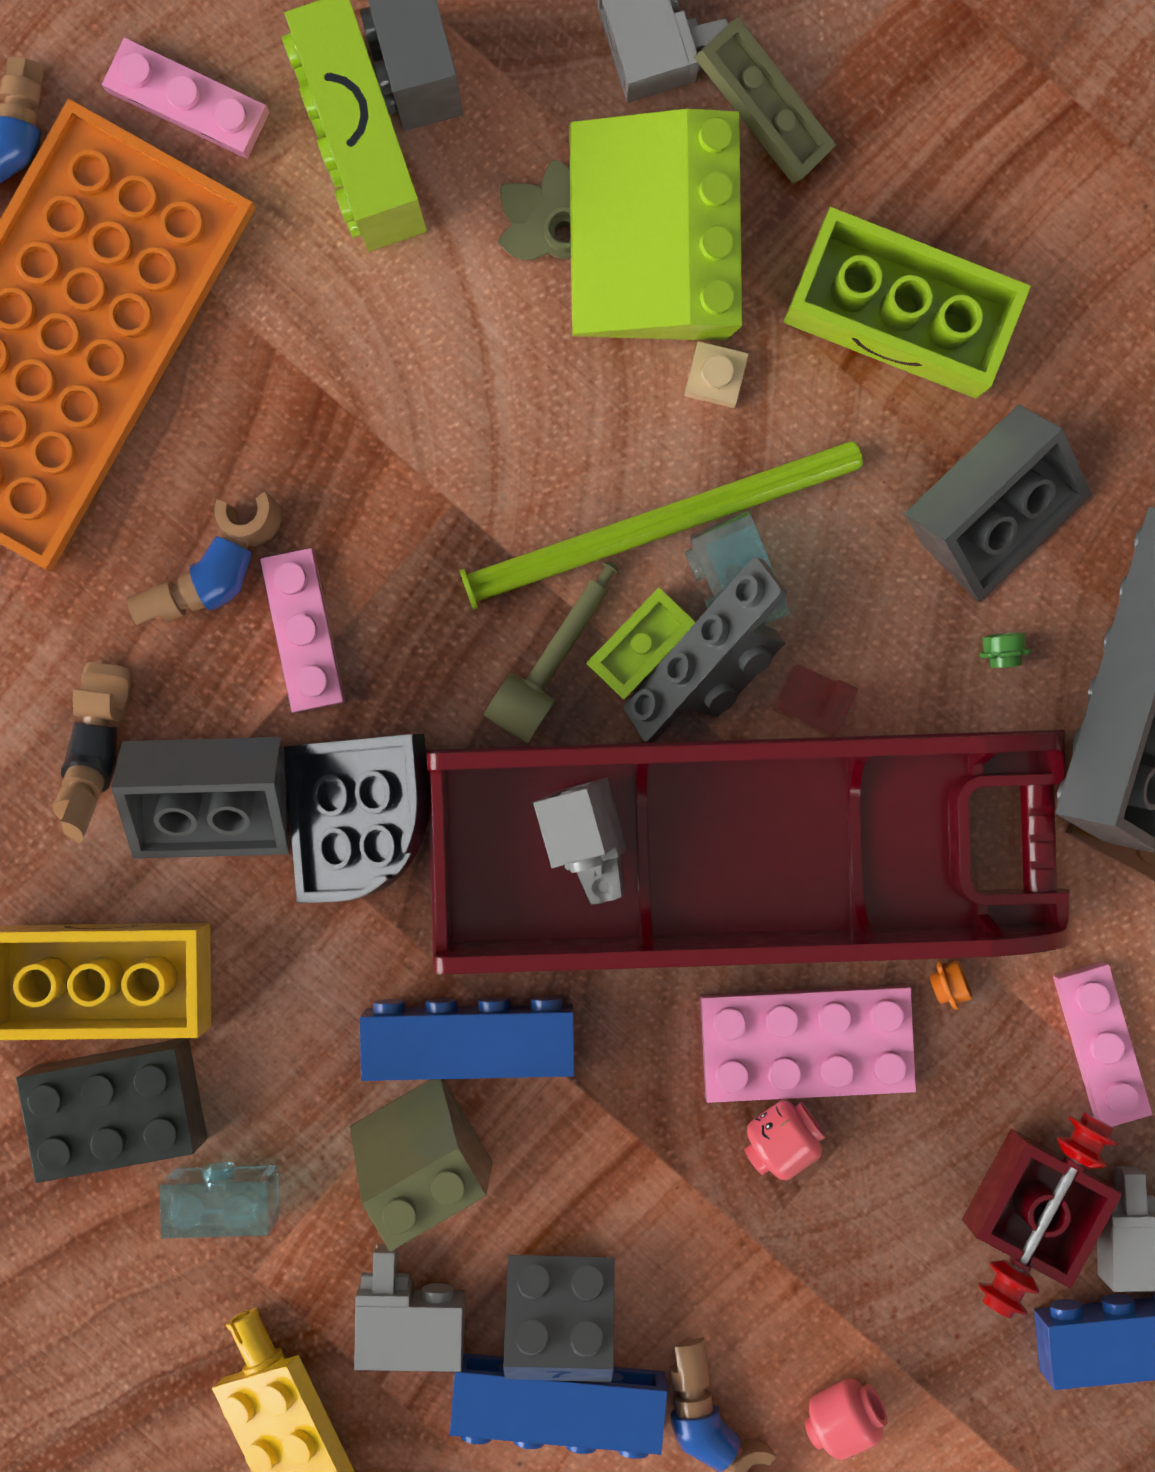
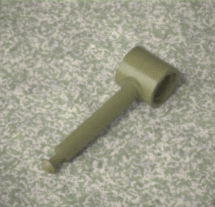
M611 562L602 563L605 567L596 582L590 580L528 677L525 679L511 672L483 715L526 744L530 742L556 701L547 695L544 689L608 592L605 589L606 584L613 574L619 575L617 566Z

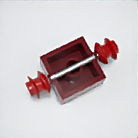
M1083 1112L1080 1120L1069 1115L1068 1119L1075 1127L1070 1137L1058 1136L1056 1138L1062 1152L1070 1158L1056 1153L1011 1128L962 1218V1221L977 1239L1011 1256L1009 1261H990L989 1265L996 1276L992 1283H978V1287L985 1293L982 1300L983 1303L1009 1319L1013 1317L1015 1312L1027 1315L1028 1311L1021 1302L1025 1293H1039L1033 1276L1029 1274L1032 1268L1072 1289L1122 1196V1193L1103 1177L1083 1166L1085 1165L1091 1169L1106 1168L1107 1163L1100 1153L1105 1145H1119L1117 1141L1110 1137L1114 1128L1087 1112Z

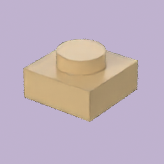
M698 341L684 396L735 408L749 353Z

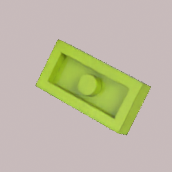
M658 587L591 657L586 665L624 700L675 647L696 622Z

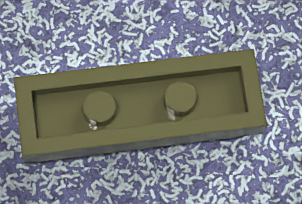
M738 16L729 22L694 56L735 111H739V116L792 184L802 180L836 146Z

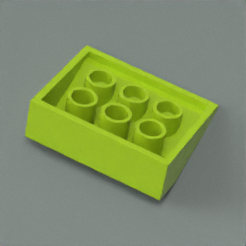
M679 109L571 122L569 125L572 336L725 341L742 327L739 111Z

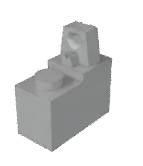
M596 0L627 103L696 82L697 74L703 68L694 56L728 24L725 18L698 25L696 18L687 19L684 10L679 12L678 0Z
M608 778L558 790L534 802L551 868L565 865L566 871L570 870L571 873L577 872L591 905L622 897L625 894L621 855L628 849Z
M1115 1166L1114 1187L1122 1193V1196L1097 1240L1098 1276L1114 1292L1155 1291V1197L1147 1195L1146 1174L1142 1170H1139L1136 1166Z
M377 1243L373 1252V1273H362L361 1283L355 1296L354 1370L461 1372L465 1343V1290H453V1286L444 1283L427 1284L422 1287V1290H414V1279H409V1273H398V1248L390 1252L385 1243Z

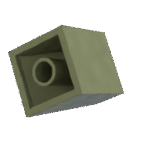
M444 1079L427 1080L350 1126L361 1202L390 1252L487 1195L493 1162Z

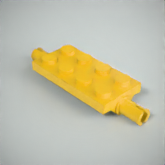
M257 1307L250 1310L247 1309L231 1318L226 1323V1327L230 1330L246 1364L239 1373L223 1377L212 1387V1390L251 1471L355 1472L299 1355L286 1359L281 1348L275 1349L259 1316Z

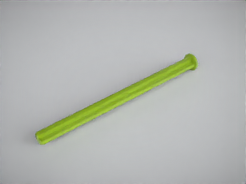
M850 441L466 574L465 569L459 571L471 606L475 610L478 608L476 603L478 601L856 471L863 466L862 454L857 443Z

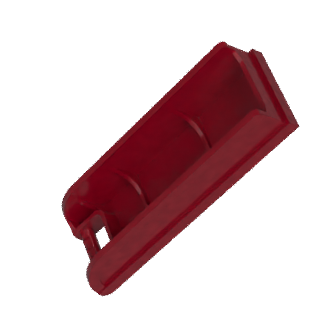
M1065 730L426 750L429 783L428 827L434 974L980 958L1040 953L1060 949L1071 944L1070 890L1057 888L1054 785L1061 784L1066 778ZM607 777L628 849L621 855L625 894L615 900L591 905L577 872L571 873L570 870L566 871L565 865L551 868L533 803L558 790ZM1020 786L1023 889L975 890L972 885L969 798L980 787Z

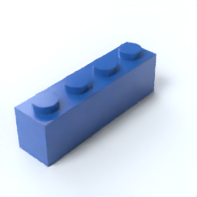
M559 996L532 997L531 1005H510V999L506 997L478 999V1006H457V999L453 998L426 1000V1007L405 1008V1001L401 999L374 1001L373 1008H366L360 1016L361 1081L574 1076L573 1004H562V997Z
M1155 1292L1154 1297L1138 1299L1124 1294H1111L1104 1296L1102 1302L1082 1304L1072 1299H1060L1052 1301L1050 1307L1034 1309L1039 1369L1054 1390L1155 1380Z
M464 1353L461 1372H455L449 1436L461 1437L463 1441L471 1444H486L491 1440L513 1441L516 1446L524 1449H538L543 1447L544 1444L565 1446L569 1451L578 1454L593 1453L596 1449L618 1451L624 1457L633 1459L645 1458L649 1454L662 1455L667 1401L665 1371L614 1367L611 1382L515 1380L504 1378V1357Z

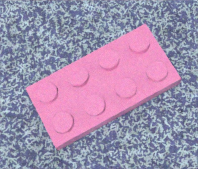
M908 985L700 995L705 1099L707 1103L916 1092L911 988Z

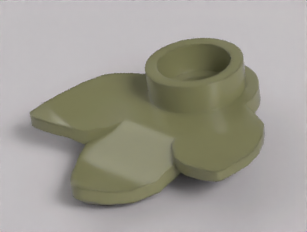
M552 160L545 171L541 187L524 183L503 184L500 188L503 211L512 226L507 228L501 235L498 244L508 254L521 260L533 261L547 254L558 259H571V240L564 242L558 240L555 236V232L559 227H571L570 168L558 160Z

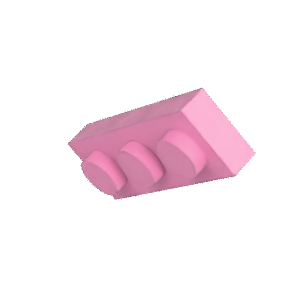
M123 38L101 84L107 93L245 159H248L270 113L265 104L126 38Z
M309 548L260 558L291 712L297 713L345 703L315 550Z
M1099 962L1053 976L1093 1116L1113 1127L1153 1115L1109 964Z

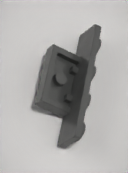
M753 557L625 702L624 711L644 741L655 742L684 709L719 717L722 712L729 709L736 702L737 696L753 678L770 665L774 655L785 645V642L775 629L761 625L787 595V590L764 560Z

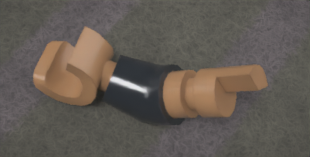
M97 662L86 663L82 672L81 689H73V715L83 717V721L74 722L65 760L61 768L62 788L58 791L52 810L61 819L64 834L79 844L85 837L97 805V799L111 785L117 764V726L109 724L110 721L119 722L124 719L128 710L132 689V673L127 668L118 665Z

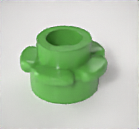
M1024 632L987 635L982 637L983 651L979 653V657L989 659L990 668L1015 667L1022 665L1021 655L1030 654L1032 648H1026Z

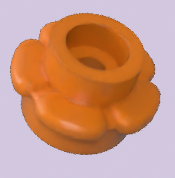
M958 959L943 964L942 960H938V972L930 974L935 995L940 1004L950 1002L954 1010H959L960 1003L973 1000L972 991L964 969Z

